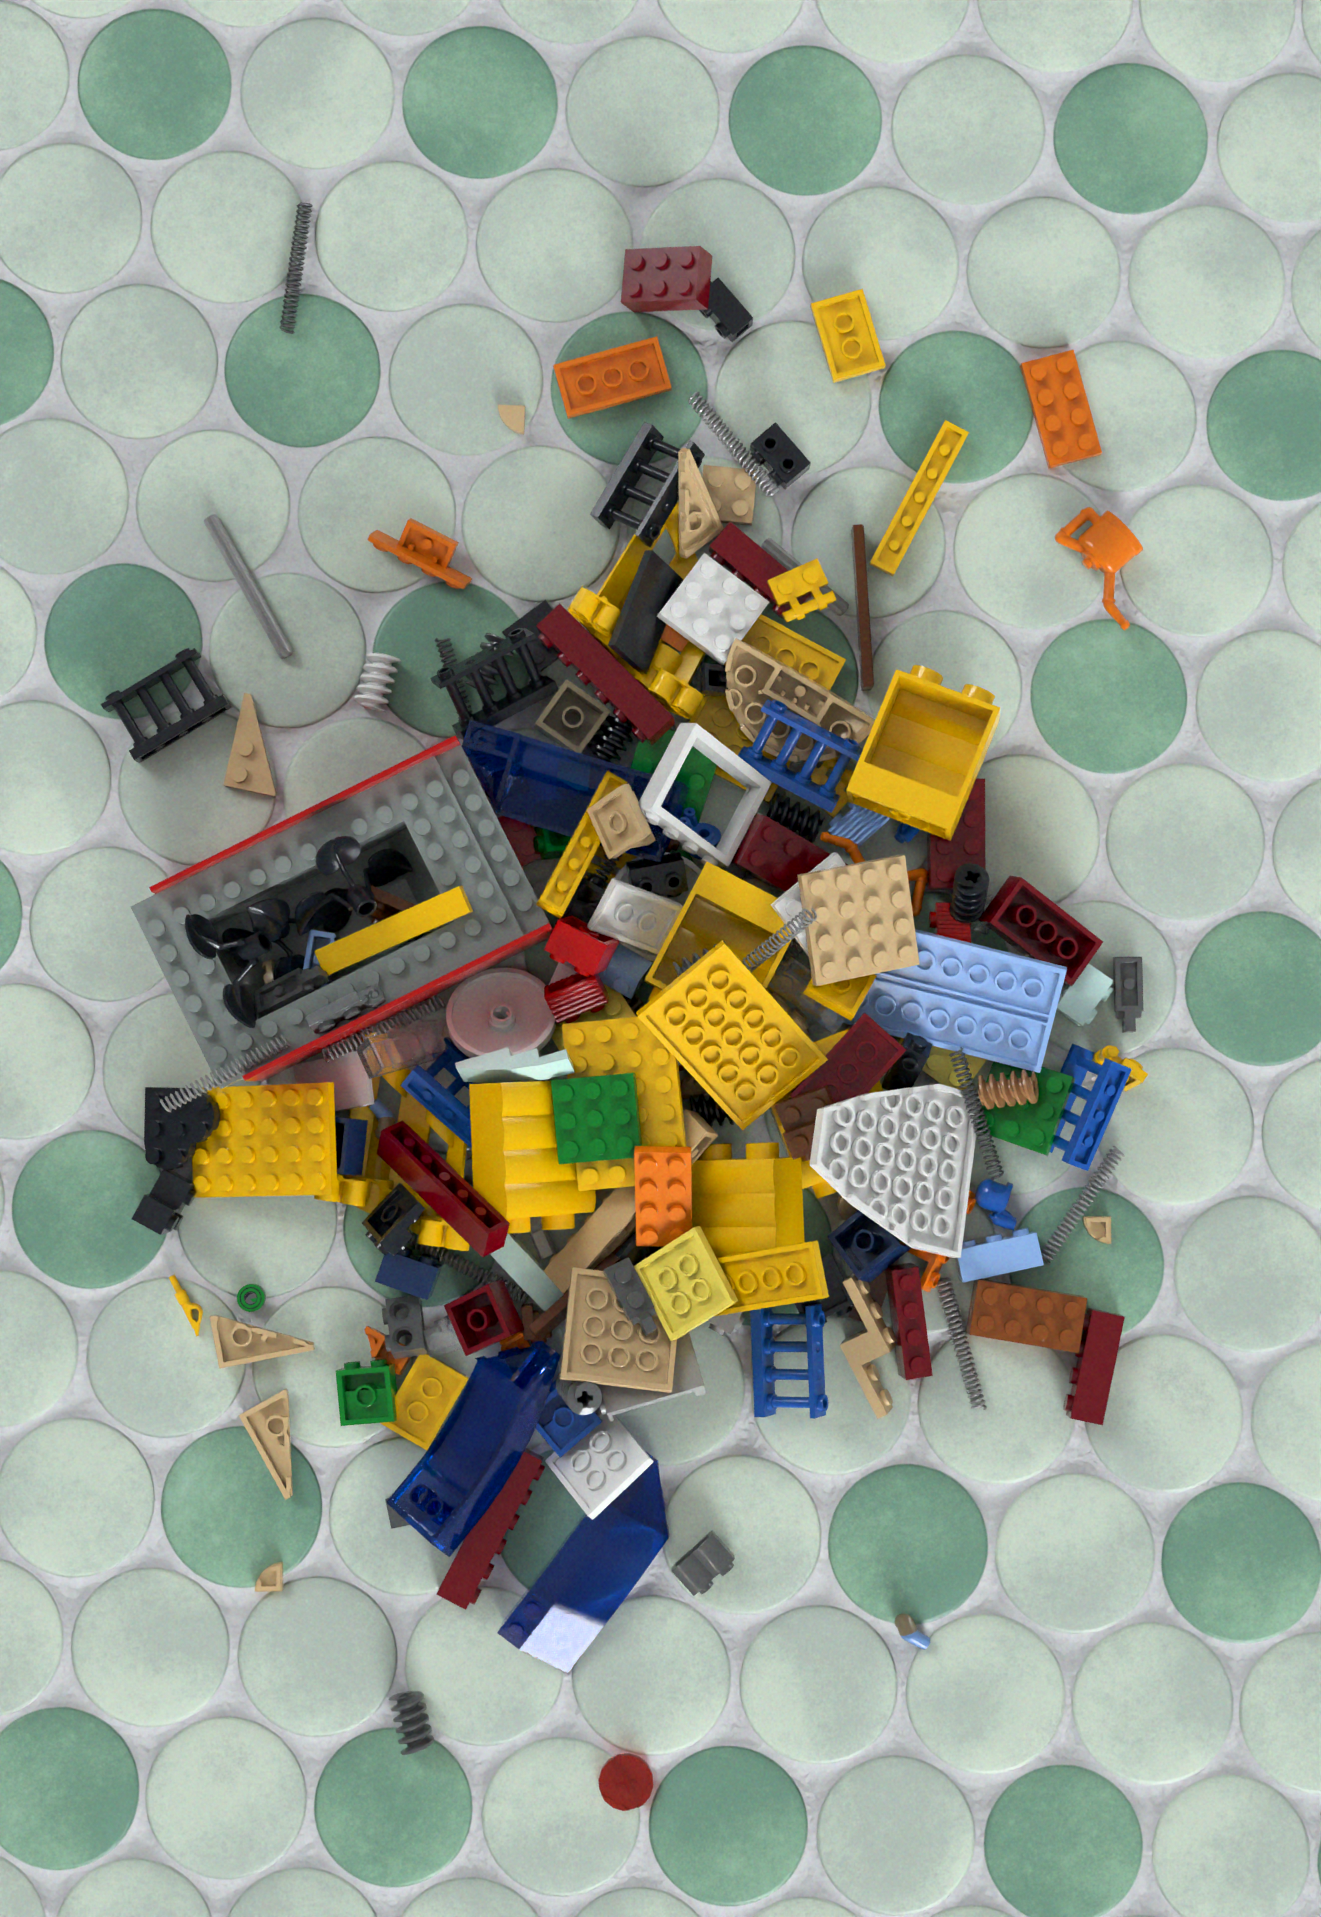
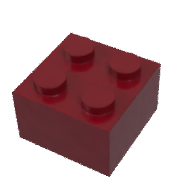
M503 1279L487 1284L444 1305L465 1356L481 1351L525 1330Z

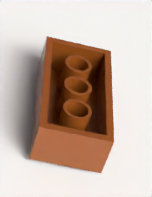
M986 1279L974 1280L966 1332L974 1336L1079 1353L1087 1298L1081 1295Z

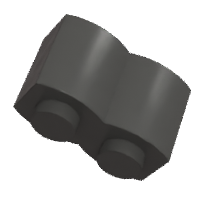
M712 1530L672 1566V1572L693 1596L698 1592L704 1594L714 1584L712 1582L714 1577L718 1574L724 1576L733 1568L734 1564L732 1562L735 1556Z

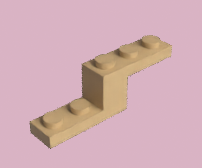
M852 1274L843 1281V1284L866 1329L847 1337L840 1344V1347L877 1419L887 1415L893 1408V1400L889 1391L883 1389L879 1381V1371L874 1364L871 1365L870 1361L891 1352L896 1346V1337L893 1330L886 1326L882 1318L883 1311L880 1305L873 1301L869 1293L870 1286L868 1282L858 1280L855 1274Z

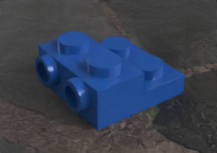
M555 1380L547 1387L550 1392L541 1399L538 1395L526 1405L529 1410L525 1413V1417L561 1458L602 1423L603 1420L595 1411L588 1415L574 1413L558 1394Z

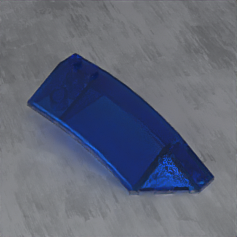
M472 720L469 721L462 743V748L475 769L474 771L484 790H486L497 814L568 837H572L607 771L627 781V784L634 791L638 802L653 776L650 773L607 762L516 732ZM674 780L661 807L679 820L689 788L684 783ZM648 822L655 841L647 846L630 848L624 853L661 863L671 838L663 834L664 829L660 826Z
M542 1340L533 1342L532 1346L520 1349L515 1347L500 1351L497 1356L490 1358L485 1356L475 1358L477 1363L469 1381L439 1435L418 1464L386 1501L393 1510L426 1540L448 1557L453 1554L501 1492L517 1466L539 1422L561 1356Z
M649 1453L647 1454L654 1462L593 1520L584 1513L546 1566L503 1620L497 1633L516 1648L568 1673L666 1543L670 1535L665 1515L659 1463Z

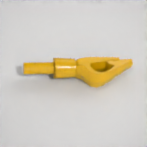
M174 1274L168 1277L176 1292L174 1296L182 1306L197 1337L199 1336L203 1315L202 1307L189 1301L186 1290H182ZM193 1309L198 1310V1320L193 1318Z

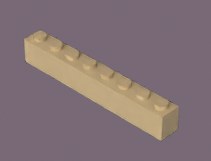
M685 1109L683 1116L686 1146L691 1147L693 1164L716 1139L718 1134L697 1112ZM635 1186L616 1188L613 1192L607 1194L602 1200V1205L585 1219L581 1229L568 1238L566 1246L559 1253L551 1257L549 1265L545 1268L544 1272L563 1294L569 1291L572 1267L593 1270L624 1243L636 1229Z

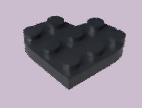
M145 1087L144 1145L145 1158L149 1164H154L157 1168L166 1170L184 1167L183 1164L188 1161L190 1156L194 1155L196 1143L208 1140L207 1138L211 1135L212 1131L218 1128L220 1120L219 1105L214 1103L211 1096L207 1093L202 1092L201 1096L197 1095V1098H192L191 1102L187 1100L186 1104L182 1103L181 1107L177 1106L176 1110L172 1109L171 1112H168L160 1103V1099L163 1100L169 1109L165 1096L168 1097L174 1106L170 1093L173 1094L175 1100L179 1103L175 1091L184 1100L180 1088ZM182 1088L184 1093L189 1098L187 1090L185 1088ZM189 1088L191 1093L194 1095L192 1088Z

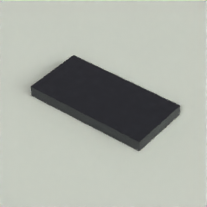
M645 550L608 643L612 650L640 674H647L666 623L659 619L657 615L683 582V579L653 550Z

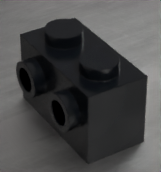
M776 422L750 445V450L752 451L750 455H753L752 459H756L755 463H759V466L763 464L769 471L767 475H769L770 479H773V483H776L777 487L781 485L786 490L810 469L811 462Z
M680 852L626 862L630 885L659 896L666 895V897H677L682 892L689 891L684 859Z

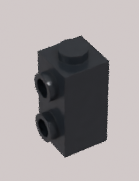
M719 277L713 282L710 280L708 309L699 311L705 318L710 317L716 325L714 327L722 338L728 337L733 342L753 325V317Z
M907 1033L901 1044L906 1051L886 1072L882 1088L894 1090L913 1087L929 1057L932 1043L927 1042L921 1036Z

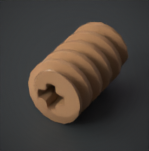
M1022 1070L1021 1078L1017 1077L1015 1071H1011L1009 1080H1007L1003 1072L1000 1073L999 1081H996L993 1074H989L988 1082H985L983 1076L980 1075L978 1077V1094L981 1104L985 1105L987 1109H993L995 1104L999 1108L1004 1107L1006 1103L1009 1106H1015L1016 1101L1020 1105H1025L1027 1099L1031 1104L1036 1103L1039 1090L1035 1071L1029 1077L1026 1070Z

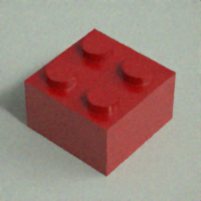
M572 915L559 919L544 948L545 951L551 953L549 957L562 964H565L566 961L574 965L576 972L587 977L590 974L595 975L605 971L620 941L591 931L587 927V923Z

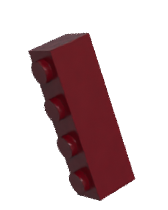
M729 522L710 544L709 552L711 555L709 557L721 566H727L733 575L746 582L754 591L773 605V612L784 619L782 613L790 610L791 607L789 603L778 607L767 580L789 570L732 522ZM808 593L800 598H797V600L801 605L807 602L812 597L811 593Z
M913 1263L891 1265L885 1270L892 1329L896 1337L895 1352L898 1375L905 1380L933 1376L919 1267Z
M1088 1308L1087 1314L1085 1313L1079 1353H1075V1356L1078 1357L1076 1368H1071L1069 1383L1072 1384L1071 1394H1066L1064 1400V1410L1067 1411L1066 1415L1070 1419L1103 1425L1125 1319L1124 1316Z

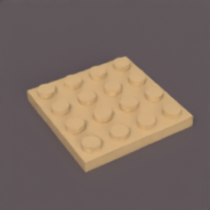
M905 855L890 856L797 875L802 910L807 909L810 911L813 919L815 915L811 908L817 914L816 921L805 927L813 985L819 986L920 965Z
M572 1267L559 1379L671 1393L677 1340L670 1341L657 1313L651 1316L657 1327L656 1331L645 1336L639 1323L633 1325L630 1320L628 1321L603 1271Z

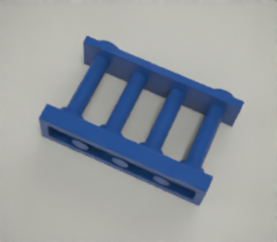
M767 699L761 711L768 714L757 738L752 747L743 746L738 756L769 781L832 813L840 798L836 794L835 788L851 758L856 761L859 760L863 751L860 748L861 745L853 739H843L787 709L784 703L778 700L771 701ZM779 720L793 728L777 759L771 760L763 756L762 750ZM804 733L817 741L801 772L795 773L787 768L786 763L801 734ZM826 746H829L839 751L841 755L825 785L820 786L811 781L810 776Z
M445 1037L430 1055L435 1061L426 1070L417 1065L400 1086L472 1148L470 1104L466 1107L455 1095L464 1086L469 1089V1084L483 1083L463 1082L455 1063L469 1058ZM443 1068L456 1078L447 1088H444L434 1079Z
M1072 1043L1060 1073L1074 1077L1075 1081L1050 1152L1052 1153L1054 1148L1057 1147L1065 1151L1062 1161L1088 1171L1132 1069L1105 1058L1103 1065L1092 1061L1095 1052ZM1087 1071L1098 1075L1092 1090L1081 1086ZM1076 1096L1087 1101L1081 1116L1070 1111ZM1065 1122L1076 1126L1070 1141L1059 1137Z
M822 1304L805 1306L806 1314L773 1313L772 1307L750 1310L754 1417L774 1415L777 1408H810V1418L812 1419L826 1415L829 1402L827 1395H825L823 1349L825 1314L822 1311ZM774 1324L806 1325L807 1341H775L773 1339L772 1327ZM807 1352L808 1369H776L774 1366V1353ZM808 1380L809 1397L777 1396L775 1394V1381Z

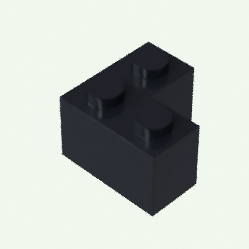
M163 1169L151 1192L145 1194L132 1220L160 1235L169 1233L173 1229L177 1230L184 1217L181 1215L184 1206H190L196 1194V1191L193 1190V1181L172 1170Z

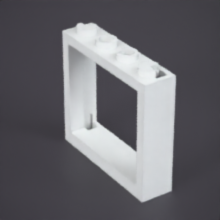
M680 723L638 805L642 814L647 818V822L660 826L664 829V835L680 841L683 844L682 848L689 853L700 856L703 864L709 862L715 866L729 867L772 782L697 723ZM692 746L747 788L716 848L661 807Z

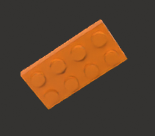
M657 336L553 365L568 419L672 390Z
M1074 349L1021 363L1020 368L1048 469L1101 455L1102 450Z
M635 1146L636 1246H666L692 1229L691 1147Z

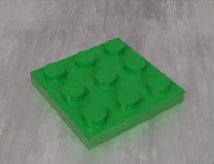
M669 729L652 746L646 740L643 743L638 742L626 780L631 784L630 787L634 791L638 802L676 730ZM692 746L661 807L679 819L683 817L685 808H693L699 823L717 765Z
M993 1061L989 1074H993L996 1081H999L1000 1073L1004 1072L1007 1080H1009L1011 1071H1015L1017 1077L1021 1078L1022 1070L1026 1069ZM1041 1067L1040 1073L1035 1072L1039 1090L1036 1103L1031 1104L1027 1099L1025 1105H1020L1016 1101L1015 1106H1009L1006 1103L1004 1107L999 1108L995 1104L993 1109H987L985 1105H982L981 1109L984 1110L982 1114L986 1115L984 1119L987 1120L986 1124L989 1125L988 1129L991 1130L989 1134L992 1137L1048 1156L1075 1078ZM1026 1070L1028 1076L1031 1077L1033 1071ZM986 1126L979 1127L977 1130H981Z
M635 1073L551 1080L559 1164L634 1158L635 1146H642Z

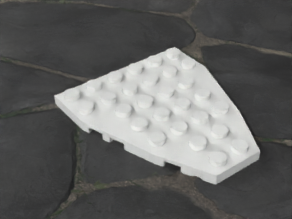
M932 1084L865 1093L819 1108L816 1113L809 1165L849 1204L909 1247L947 1257L961 1258L976 1141L975 1131H977V1129H973V1126L978 1125V1122L971 1123L973 1120L978 1119V1117L972 1119L969 1117L978 1114L979 1111L970 1114L967 1112L979 1106L966 1108L967 1105L977 1102L964 1103L965 1100L975 1097L963 1098V1095L970 1092L961 1093L960 1089L942 1084Z

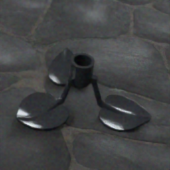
M340 836L323 844L316 855V866L325 875H331L337 870H341L350 885V888L347 890V901L334 893L326 896L323 892H314L303 898L295 909V921L299 935H304L330 918L338 909L339 903L346 906L349 911L354 910L359 917L370 916L377 908L371 886H383L405 873L412 872V867L406 857L399 851L391 848L382 849L374 853L368 860V868L363 870L365 886L354 883L345 866L353 863L358 858L361 852L359 842L351 836Z
M332 888L324 894L327 896L330 893H334L347 901L348 888ZM279 898L261 900L246 907L251 919L253 932H265L271 942L278 944L287 954V957H281L276 962L273 980L297 968L303 970L305 957L300 954L293 956V952L281 941V938H285L289 934V923L296 924L295 918H289L290 908L287 902ZM339 903L336 912L323 922L325 932L335 933L341 930L347 924L352 911H349L346 906Z
M198 914L186 915V934L191 946L199 955L207 959H213L216 957V949H227L231 952L230 955L234 958L237 965L243 968L234 979L233 985L227 984L224 986L223 1001L229 1013L237 1021L249 1028H255L256 1017L253 998L245 986H240V981L255 964L259 963L258 957L271 951L272 943L269 936L263 931L254 933L240 928H228L222 935L224 944L217 943V932L208 919Z

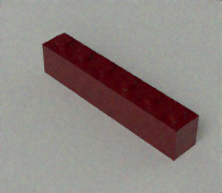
M561 604L555 607L536 625L540 633L538 639L548 649L552 646L558 652L557 658L566 667L571 665L577 671L575 676L585 686L590 684L596 690L594 695L602 704L606 705L609 703L615 709L613 714L621 723L624 724L627 721L634 728L631 732L640 742L643 743L646 740L652 746L675 724L674 717Z
M403 1120L381 1130L377 1155L478 1254L485 1257L504 1247L510 1223Z
M514 1442L436 1595L465 1610L469 1603L475 1605L482 1591L478 1588L481 1579L487 1580L495 1566L490 1563L494 1554H501L507 1542L503 1538L507 1529L513 1531L520 1515L516 1514L520 1504L526 1506L533 1492L528 1489L532 1480L538 1481L545 1469V1466L541 1464L544 1457Z

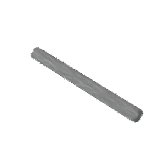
M216 514L210 515L204 520V523L281 659L291 656L293 654L291 646Z

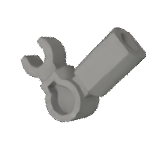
M541 1216L530 1217L532 1231L530 1237L540 1260L557 1253L549 1231L542 1230Z

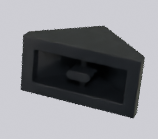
M702 663L700 665L701 694H705L704 697L726 696L725 690L728 688L726 687L725 666Z

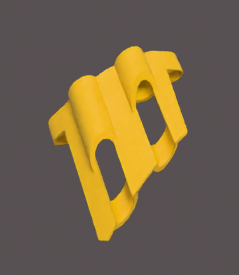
M677 502L663 525L660 535L655 539L651 547L646 546L634 534L598 594L596 595L592 591L583 588L582 585L567 610L667 711L691 719L705 694L702 695L689 684L703 660L705 652L688 641L681 654H679L671 647L665 645V641L660 639L647 674H640L608 646L644 552L654 548L665 529L672 540L675 555L669 566L683 580L698 562L695 553L687 559L679 555V502Z
M372 1032L370 1034L373 1042H370L367 1034H365L368 1045L364 1043L361 1036L364 1045L363 1047L360 1046L359 1050H368L374 1100L377 1099L380 1075H382L402 1095L398 1122L403 1120L427 1144H429L432 1128L448 1144L446 1162L464 1178L467 1144L400 1086L411 1070L396 1059L379 1038L375 1040ZM369 1106L350 1109L349 1118L368 1120L362 1175L337 1174L338 1194L314 1195V1199L354 1205L367 1213H371L401 1183L425 1208L420 1218L408 1227L409 1230L418 1234L417 1243L469 1251L470 1245L377 1155L379 1139L375 1135V1130L379 1122L375 1114L368 1108Z

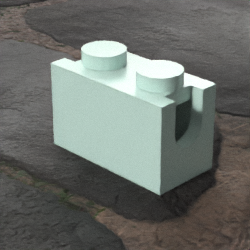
M1088 963L1074 985H1067L1063 990L1056 1011L1077 1026H1083L1084 1023L1090 1024L1098 1012L1095 1010V1007L1099 1001L1105 1002L1113 991V988L1110 987L1113 980Z

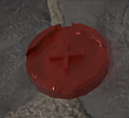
M631 1753L617 1754L608 1759L599 1775V1790L604 1801L612 1808L621 1811L639 1808L651 1796L653 1774L648 1763L640 1756Z

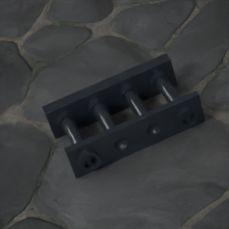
M644 422L590 515L601 526L608 529L612 527L614 521L636 529L635 535L646 546L651 547L655 539L660 535L663 525L679 500L678 461L671 473L651 466L649 462L656 451L678 460V451L681 449L663 442L664 436L652 424ZM689 441L686 448L690 449L699 468L705 454L694 442ZM642 474L665 483L657 497L635 488ZM629 497L651 506L643 520L621 511Z
M526 628L515 629L508 634L509 637L454 666L441 668L437 671V675L430 678L432 683L438 688L446 687L460 717L458 722L452 725L455 734L462 740L466 741L559 690L553 679L546 675L541 676L527 645L528 642L536 639L535 634ZM515 649L518 650L531 679L529 684L521 689L516 687L503 657ZM491 662H494L507 691L506 697L499 701H493L479 669ZM470 674L483 703L482 710L474 714L469 713L455 682Z
M187 648L176 654L174 661L124 691L120 692L117 690L106 696V701L101 704L102 708L107 712H111L114 709L135 742L133 744L134 748L129 750L136 762L141 763L232 708L223 694L219 697L217 694L214 695L194 662L201 658L200 653L195 648L192 650ZM184 667L205 700L203 702L204 706L196 711L194 708L191 709L171 677V675ZM161 681L181 713V720L174 724L167 723L148 691L149 688ZM136 696H139L158 728L156 730L157 734L149 739L147 736H143L124 704Z

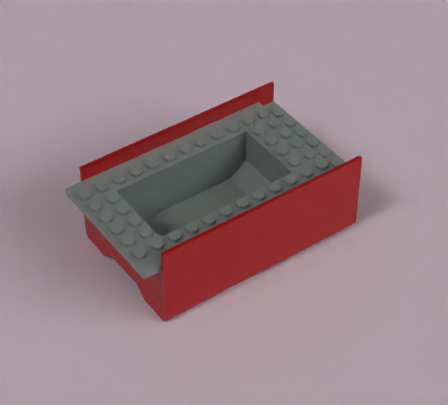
M456 735L149 887L155 895L131 906L188 1025L218 1081L215 1069L219 1071L224 1079L220 1067H223L229 1076L225 1064H228L234 1073L230 1061L239 1070L235 1059H238L244 1068L240 1056H243L249 1065L245 1054L248 1053L254 1062L250 1051L252 1050L259 1059L255 1048H258L264 1057L260 1046L263 1045L269 1054L265 1043L267 1042L274 1051L270 1040H273L279 1048L276 1037L279 1038L284 1046L281 1034L291 1045V1047L287 1046V1050L282 1049V1053L277 1051V1056L272 1054V1058L267 1057V1061L262 1060L261 1064L257 1062V1066L252 1065V1069L247 1068L246 1072L242 1070V1074L237 1073V1077L232 1076V1079H227L226 1083L222 1081V1085H219L220 1089L241 1079H244V1081H264L322 1052L324 1047L328 1048V1045H333L334 1042L338 1043L339 1040L347 1039L348 1036H352L354 1033L357 1034L358 1031L367 1030L368 1026L372 1027L377 1022L381 1023L382 1020H386L388 1017L391 1018L392 1015L395 1016L397 1013H401V1011H405L407 1008L409 1009L411 1006H415L549 939L553 931V927L544 909L536 905L538 897L523 867L541 859L540 852L536 853L533 847V839L536 836V832L533 827H530L529 818L523 806L497 817ZM340 836L354 837L361 847L358 858L353 863L345 866L355 884L365 886L363 870L368 868L369 858L382 849L391 848L399 851L406 857L413 871L405 873L393 881L376 888L418 905L455 887L463 886L473 912L424 933L422 938L418 940L411 939L410 941L403 942L332 974L333 977L330 978L332 981L330 984L322 988H314V992L261 1017L257 1012L254 991L265 985L263 975L266 972L262 968L263 962L274 959L276 965L278 959L287 957L286 952L278 944L271 942V951L258 957L259 963L255 964L240 981V986H245L253 998L256 1017L255 1028H249L237 1021L229 1013L223 1001L224 986L227 984L233 985L234 979L243 968L237 965L234 958L230 955L231 952L227 949H216V957L213 959L202 957L191 946L185 930L186 915H201L214 926L218 936L217 943L224 944L222 935L228 928H240L253 932L251 919L246 907L256 902L271 898L282 899L289 905V918H295V909L298 903L306 896L314 892L326 893L328 890L337 887L349 889L350 885L340 869L331 875H325L316 866V855L321 846L329 840ZM352 910L347 924L341 930L335 932L339 937L337 940L371 926L369 917H359ZM289 923V934L285 938H281V941L293 952V956L300 954L305 957L309 932L300 936L297 932L296 924ZM323 923L312 929L325 932ZM376 983L385 996L386 1001L377 1008H366L361 1011L358 1017L351 1020L345 1019L335 1024V1028L326 1033L316 1034L306 1021L307 1015L354 991L359 993Z

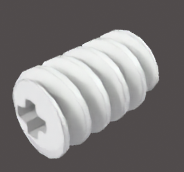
M383 653L367 654L366 659L372 664H364L363 666L364 671L369 674H362L360 680L365 684L357 686V690L363 695H355L354 701L369 710L385 713L386 711L379 706L380 704L389 703L383 697V694L392 693V690L386 687V683H395V680L389 676V673H398V670L392 666V663H400L401 660Z

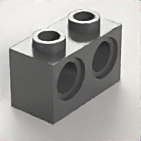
M414 1295L385 1299L386 1308H382V1318L384 1325L388 1324L389 1335H385L387 1352L391 1351L395 1359L428 1354L421 1299ZM406 1308L409 1310L406 1318H396V1313L400 1309ZM402 1336H412L410 1344L406 1346L399 1345V1340Z

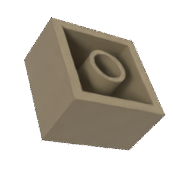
M566 679L535 722L534 728L579 759L605 723L607 717L610 716L611 710Z

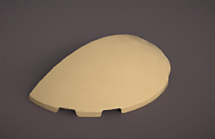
M735 638L725 666L726 687L728 688L725 690L730 711L734 713L736 720L740 724V729L753 743L768 714L761 711L767 699L771 701L778 700L784 703L788 710L843 739L850 738L860 743L868 736L875 719L800 672ZM778 720L763 750L778 757L793 727ZM802 733L788 760L794 762L806 761L817 740ZM826 746L819 761L835 758L841 753Z

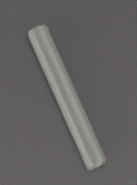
M771 538L766 539L761 545V548L787 570H792L802 565ZM827 585L820 588L822 594L833 591ZM833 591L836 601L827 606L838 616H841L846 612L849 604Z

